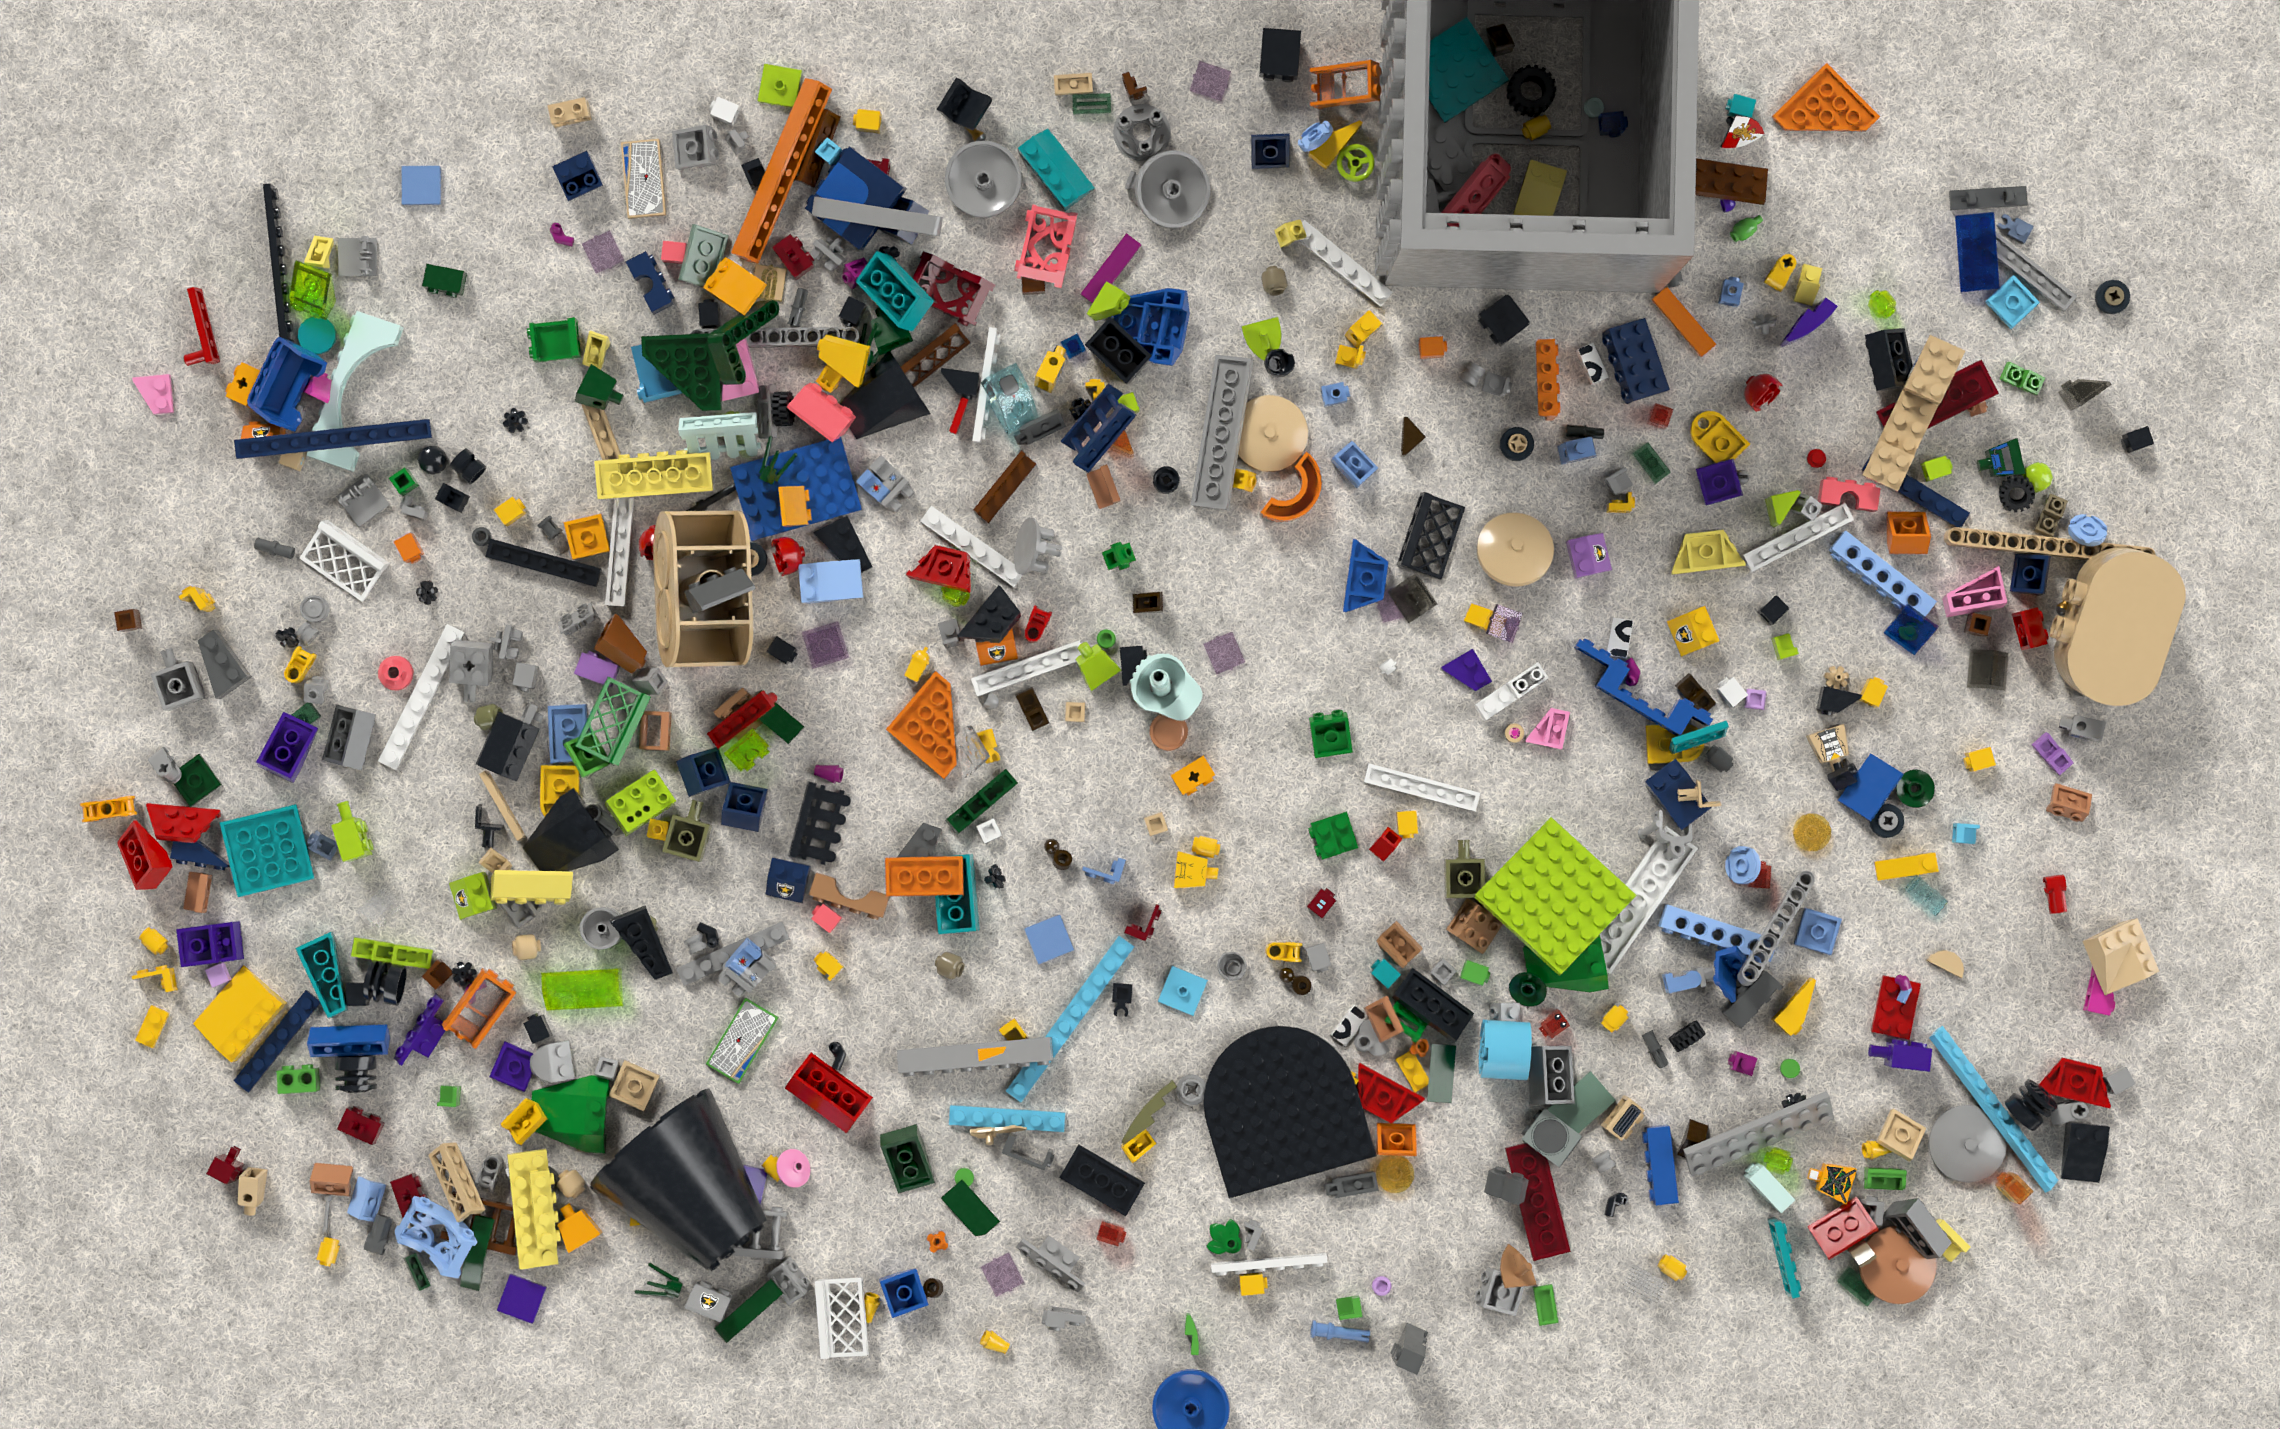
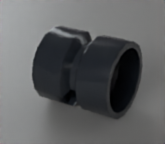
M467 448L462 450L450 463V467L456 473H462V478L469 485L474 483L487 468L479 459L475 460V455Z

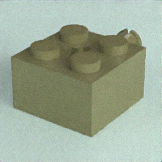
M692 800L689 814L686 817L672 815L662 852L702 862L712 828L711 824L700 822L699 817L704 805L703 802ZM689 833V837H691L692 840L686 843V840L683 839V836L688 835Z
M1457 840L1458 857L1456 859H1444L1445 898H1474L1475 894L1485 885V859H1472L1470 857V840H1464V848L1463 840ZM1463 873H1465L1466 876H1469V880H1466V884H1463V881L1460 880V877L1463 876Z

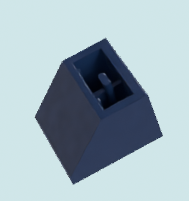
M587 150L552 166L568 202L603 186L596 166Z

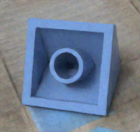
M1353 441L1331 459V462L1356 488L1378 469Z

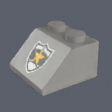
M697 1282L684 1308L721 1322L725 1318L733 1296L729 1294L730 1291L727 1289L719 1288L717 1290L712 1288V1284L709 1282Z

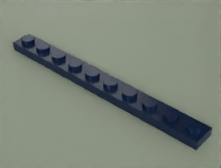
M430 419L236 439L234 440L236 459L428 439L432 438Z

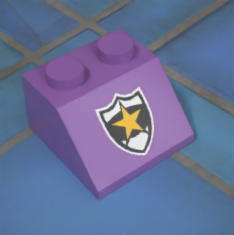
M1603 533L1566 541L1575 579L1612 570Z

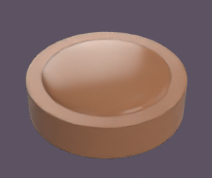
M1160 714L1151 723V740L1162 750L1171 751L1178 749L1187 739L1188 727L1185 720L1177 721Z

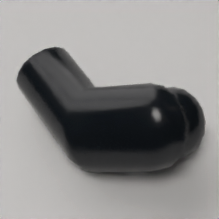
M700 922L697 931L706 935L708 947L715 948L719 944L717 930Z
M1616 1193L1609 1197L1604 1215L1614 1217L1616 1207L1627 1204V1195Z

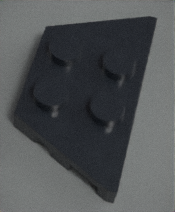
M997 586L957 635L958 641L964 642V639H975V642L988 641L990 643H1000L1020 619L1021 613L1001 586Z

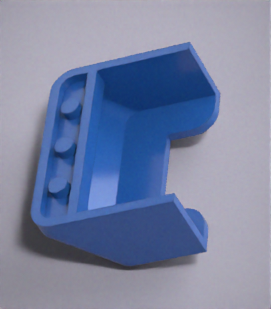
M282 337L276 338L248 396V406L269 423L295 432L302 421L301 414L295 407L301 400L305 386L309 383L310 375L316 378L323 375L326 371L327 362L317 354Z

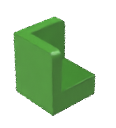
M441 1085L440 1101L437 1102V1106H460L461 1086Z
M1359 1295L1336 1299L1339 1320L1362 1317Z

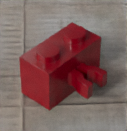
M789 234L772 248L795 280H798L814 268L812 262L815 260L809 252L804 253L801 249L803 244L797 236L793 238Z
M358 1106L346 1108L337 1130L370 1145L376 1144L385 1122L380 1121L381 1117L372 1113L369 1116L363 1113L364 1109Z
M234 1146L230 1148L228 1155L221 1154L214 1157L206 1174L226 1185L239 1180V1176L245 1171L242 1169L245 1164L236 1160L242 1149Z
M416 1173L390 1181L402 1218H404L414 1196L428 1198L426 1194L422 1193L421 1187L423 1183L420 1176H416Z

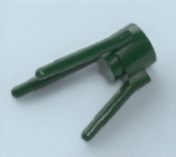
M875 322L874 327L871 331L870 337L867 342V346H871V343L873 341V338L878 327V322ZM864 323L863 330L860 339V344L863 345L866 336L867 323ZM870 350L867 361L868 366L871 365V362L876 363L880 355L878 351L873 356L874 351Z
M769 436L762 467L759 471L761 474L759 479L773 485L774 481H779L781 475L797 457V453H794L776 474L777 470L773 467L780 453L778 450L770 466H766L773 438Z
M649 1263V1267L672 1281H667L666 1285L647 1281V1285L665 1289L664 1292L635 1290V1294L664 1296L672 1299L673 1297L678 1298L683 1283L678 1282L679 1278Z

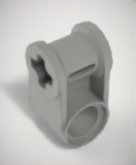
M162 747L149 757L148 761L160 777H164L168 783H176L180 780L182 772L174 761V757L167 753L169 751L165 747Z
M2080 1101L2057 1103L2058 1109L2055 1112L2050 1111L2052 1125L2084 1119L2089 1113L2087 1105ZM2077 1106L2082 1108V1110L2079 1111V1114L2074 1112V1110L2077 1109Z
M491 1154L485 1158L476 1177L475 1187L481 1186L489 1189L491 1193L494 1192L503 1166V1158L500 1155ZM490 1159L497 1161L496 1168H492L489 1165Z

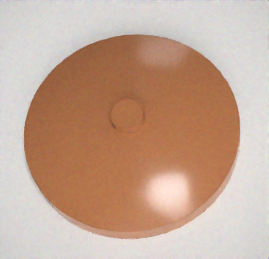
M1889 1226L1876 1231L1867 1239L1866 1243L1877 1257L1862 1268L1859 1266V1272L1864 1285L1875 1297L1888 1303L1906 1304L1921 1298L1931 1287L1936 1275V1258L1926 1259L1909 1243L1910 1239L1903 1232L1899 1234L1895 1230L1896 1226Z

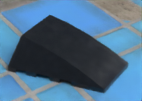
M891 351L887 352L865 375L863 383L859 387L855 386L839 403L841 406L849 408L853 412L852 414L856 416L849 427L856 439L931 414Z

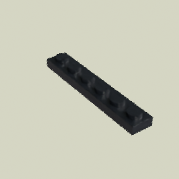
M494 539L489 540L485 555L486 558L594 587L598 586L602 571L598 567Z

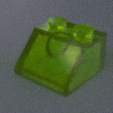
M752 728L723 754L741 772L744 770L748 772L756 765L754 761L759 757L763 759L770 753L768 749L772 746L757 729Z

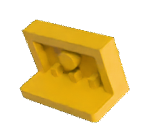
M189 586L182 590V594L178 596L182 601L191 602L194 600L199 610L211 612L216 609L213 605L215 603L214 598L202 588Z
M525 1098L503 1120L501 1126L510 1131L517 1144L522 1145L547 1120V1117L539 1103Z

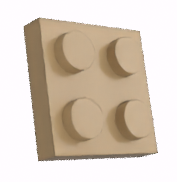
M624 1060L609 1096L645 1111L660 1075Z
M1893 1108L1890 1110L1876 1142L1910 1162L1913 1160L1926 1128Z

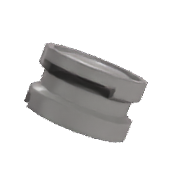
M316 595L306 597L300 605L302 617L314 623L324 621L330 612L328 602Z

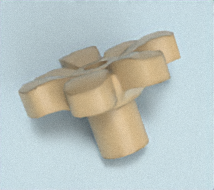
M1835 666L1829 667L1830 673L1826 672L1824 674V678L1829 679L1826 681L1828 687L1833 685L1834 689H1840V685L1845 687L1848 684L1845 679L1849 678V674L1847 672L1843 673L1844 667L1839 666L1837 670Z

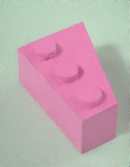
M746 338L736 344L746 372V380L743 384L738 385L723 384L722 401L759 393V384Z
M1997 566L1969 583L1947 593L1942 599L1946 618L2003 608L2007 604V598L2000 567Z

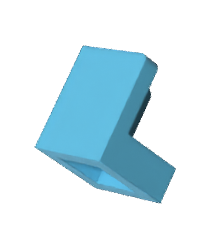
M826 138L815 153L832 166L840 160L839 155L842 149L829 138Z
M1953 823L1952 842L1975 844L1976 829H1980V825Z

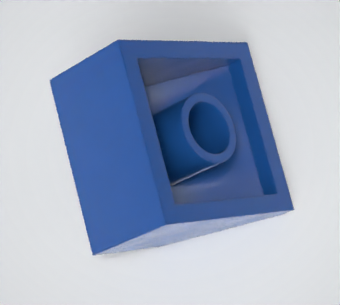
M916 1268L897 1272L879 1279L892 1318L929 1305Z

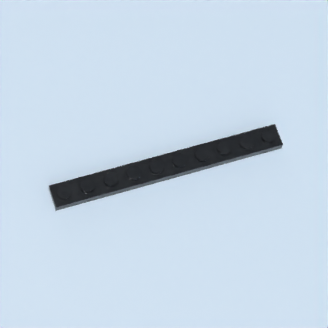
M268 183L263 184L279 337L295 343L291 339L290 332H293V324L291 320L289 321L288 313H291L290 302H287L286 294H289L288 283H285L284 275H287V268L282 260V257L285 256V249L280 242V238L283 237L282 227L278 223V219L281 218L280 208L276 205V200H279V193L275 186Z

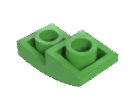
M2006 362L2000 380L2038 395L2045 377L2031 370H2025L2012 362Z

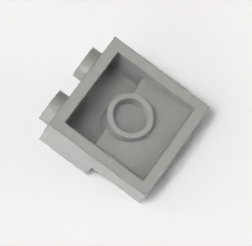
M701 125L672 131L676 169L682 170L692 167L702 168L717 165L716 160L719 159V152L714 144V141L717 140V133L713 127Z
M1487 1267L1486 1271H1483L1481 1274V1289H1478L1475 1294L1476 1304L1483 1308L1516 1316L1524 1287L1504 1288L1501 1271Z
M1048 1306V1310L1043 1311L1042 1324L1049 1326V1330L1060 1331V1328L1064 1329L1065 1321H1069V1325L1081 1326V1323L1085 1324L1086 1311Z

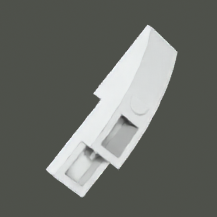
M1537 662L1476 703L1474 707L1482 719L1486 721L1549 677Z

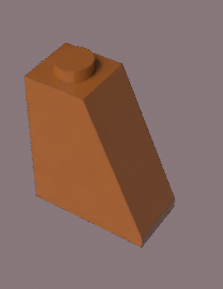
M615 613L606 623L594 649L632 674L636 669L640 670L646 662L644 658L647 651L620 616Z

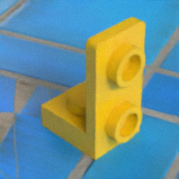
M1339 345L1335 364L1357 369L1359 365L1363 364L1366 351H1363L1364 346L1360 345L1356 349Z
M167 965L155 967L156 971L149 972L148 969L136 971L137 975L131 976L132 980L162 974L161 986L165 989V992L178 990L174 968H168Z

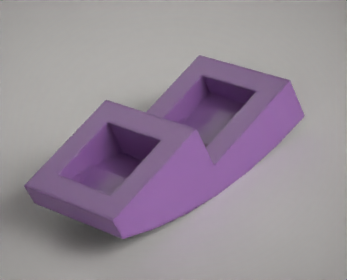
M2047 732L2031 744L2058 775H2061L2074 764L2064 749L2060 748Z

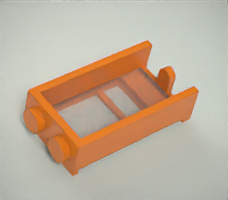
M1365 60L1310 68L1311 73L1317 74V84L1311 85V91L1317 93V101L1310 102L1311 107L1323 109L1380 101L1382 93L1380 86L1381 67L1378 62Z
M482 968L447 1019L443 1021L442 1026L444 1030L448 1031L449 1029L459 1039H465L476 1049L515 996L514 984L507 979L502 981L493 970L488 969L487 971Z

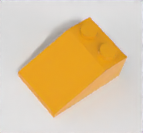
M725 257L718 264L712 276L707 279L703 288L719 301L745 316L767 284Z
M805 486L778 487L782 526L809 525L808 521L812 520L811 509H807L806 501H810L809 490H805Z

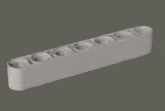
M814 197L811 215L940 236L943 217L821 197Z
M1802 871L1791 883L1738 973L1737 977L1741 985L1749 986L1759 978L1815 882V877L1810 871ZM1800 878H1805L1808 885L1803 884ZM1791 893L1796 894L1798 896V900H1794L1791 896ZM1782 909H1786L1789 912V916H1785L1782 913ZM1773 924L1779 926L1780 932L1773 929ZM1763 940L1769 941L1771 947H1766L1763 943ZM1754 956L1760 957L1761 963H1757L1754 960ZM1745 972H1749L1752 975V979H1747Z

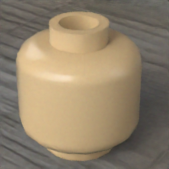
M533 934L518 935L515 941H512L513 956H517L519 960L535 959L537 952L541 951L540 940H536Z
M566 1169L558 1176L560 1180L557 1182V1187L565 1197H572L574 1199L584 1192L586 1181L577 1170L569 1172Z

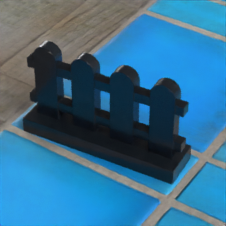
M808 781L788 856L797 858L799 854L802 855L801 859L803 860L811 857L821 860L820 864L825 865L826 862H833L836 859V854L829 849L831 843L837 844L841 841V835L834 832L836 824L843 825L846 822V817L840 814L839 811L841 806H849L851 799L849 796L844 795V790L836 793L825 790L826 786L824 785L817 788V783ZM812 799H817L815 807L811 806ZM825 801L836 804L834 812L821 809V802ZM808 817L812 818L810 825L806 824ZM817 819L831 823L829 830L815 827ZM803 836L807 837L805 844L801 843ZM812 838L826 841L824 849L811 846Z

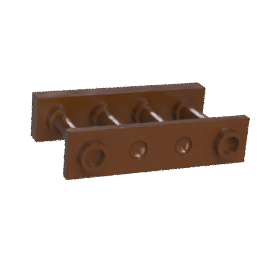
M455 1191L452 1192L453 1197H455V1198H456V1193H457V1191H456V1192H455ZM481 1198L483 1205L494 1207L492 1219H495L488 1250L516 1256L517 1246L515 1245L516 1242H514L515 1225L513 1214L507 1239L504 1240V1243L496 1241L497 1238L495 1237L501 1210L513 1211V1206ZM460 1203L459 1211L461 1213L463 1205ZM476 1214L472 1215L470 1230L472 1229ZM442 1230L440 1238L449 1240L447 1230Z

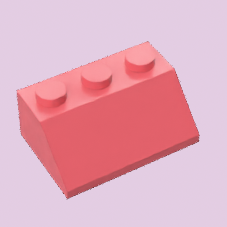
M811 382L805 385L787 406L790 411L831 442L843 436L856 418L849 408L841 406L837 403L838 401L835 397L827 395L818 384Z

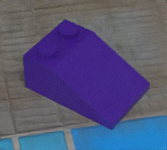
M283 712L256 761L258 767L294 783L303 767L318 728Z

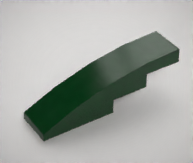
M1007 769L1003 770L945 821L958 835L1015 787L1018 782Z

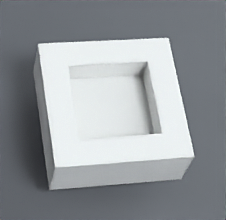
M994 818L976 826L984 844L1002 836Z

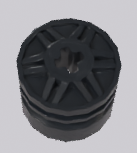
M372 960L364 978V999L370 1001L373 998L374 1002H378L383 994L385 1004L398 1006L404 993L407 978L406 966L392 964L387 971L386 962H381L379 965L378 961Z
M376 1055L335 1057V1070L344 1071V1075L335 1077L336 1081H344V1084L335 1085V1090L346 1093H361L377 1089L376 1083H368V1080L377 1079V1076L368 1074V1070L377 1068Z
M2028 1079L2024 1082L2025 1086L2019 1087L2022 1096L2013 1093L2005 1101V1105L2022 1125L2031 1131H2035L2044 1122L2040 1114L2050 1117V1111L2055 1112L2058 1109V1105L2042 1086Z

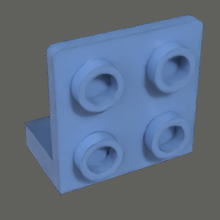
M1118 858V861H1113L1110 870L1114 872L1113 876L1084 866L1082 870L1086 871V876L1096 879L1098 875L1104 877V882L1115 884V881H1120L1126 860Z

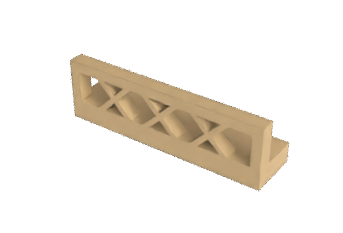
M442 1143L429 1154V1158L456 1221L462 1222L471 1214H481L485 1208L457 1143ZM439 1153L442 1156L441 1164L436 1157ZM446 1170L449 1172V1180L445 1178ZM453 1187H455L457 1191L456 1198L453 1197L452 1194ZM460 1203L463 1205L465 1210L463 1214H461L459 1211Z

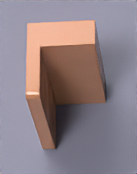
M1107 464L1101 466L1100 469L1086 474L1099 509L1121 502Z
M189 872L183 907L185 910L198 913L207 912L212 881L211 874Z
M315 1163L309 1180L311 1193L350 1196V1179L353 1167Z

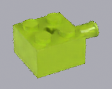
M349 801L336 804L342 821L331 825L342 862H351L373 855L371 850H374L371 839L367 838L366 832H368L366 822L362 821L361 818L353 817Z

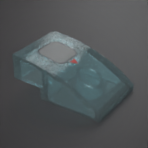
M1017 363L986 377L981 382L990 398L988 404L1007 435L1038 418L1030 389Z

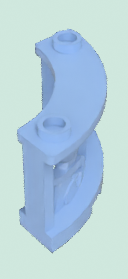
M414 1196L412 1198V1203L399 1226L397 1225L394 1231L398 1244L411 1247L420 1253L424 1250L430 1255L429 1259L438 1268L440 1275L459 1278L461 1275L460 1267L472 1245L475 1246L477 1244L473 1231L463 1221L457 1222L452 1212L426 1197ZM416 1211L421 1212L417 1214L418 1219L413 1217ZM409 1223H412V1224L415 1225V1226L411 1227L410 1229L407 1228L408 1225H409ZM436 1224L445 1225L449 1242L443 1241L439 1244L435 1242L434 1233L429 1226Z

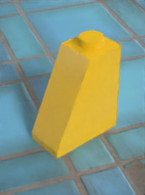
M827 334L823 339H820L817 350L820 351L818 357L854 386L859 387L863 383L871 346Z

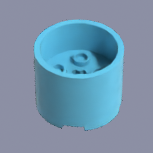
M1482 1020L1480 1037L1482 1038L1480 1039L1478 1059L1480 1078L1527 1080L1530 1071L1532 1044L1530 1022Z

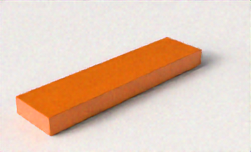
M1668 287L1664 288L1652 299L1700 357L1717 345Z

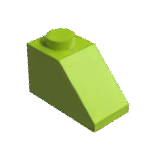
M1106 281L1086 314L1095 321L1121 314L1123 309L1128 306L1131 297L1123 290Z

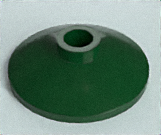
M1917 769L1903 773L1904 775L1896 785V793L1900 801L1912 808L1927 805L1935 793V785L1931 776ZM1912 785L1917 786L1916 792L1911 791Z
M1522 972L1516 974L1511 979L1509 992L1517 1003L1532 1007L1541 1004L1545 1000L1547 987L1539 976L1529 972Z

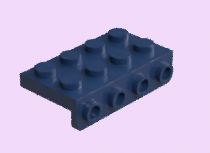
M1646 318L1619 325L1602 332V342L1607 348L1608 360L1613 365L1614 377L1619 383L1620 394L1626 404L1670 390Z

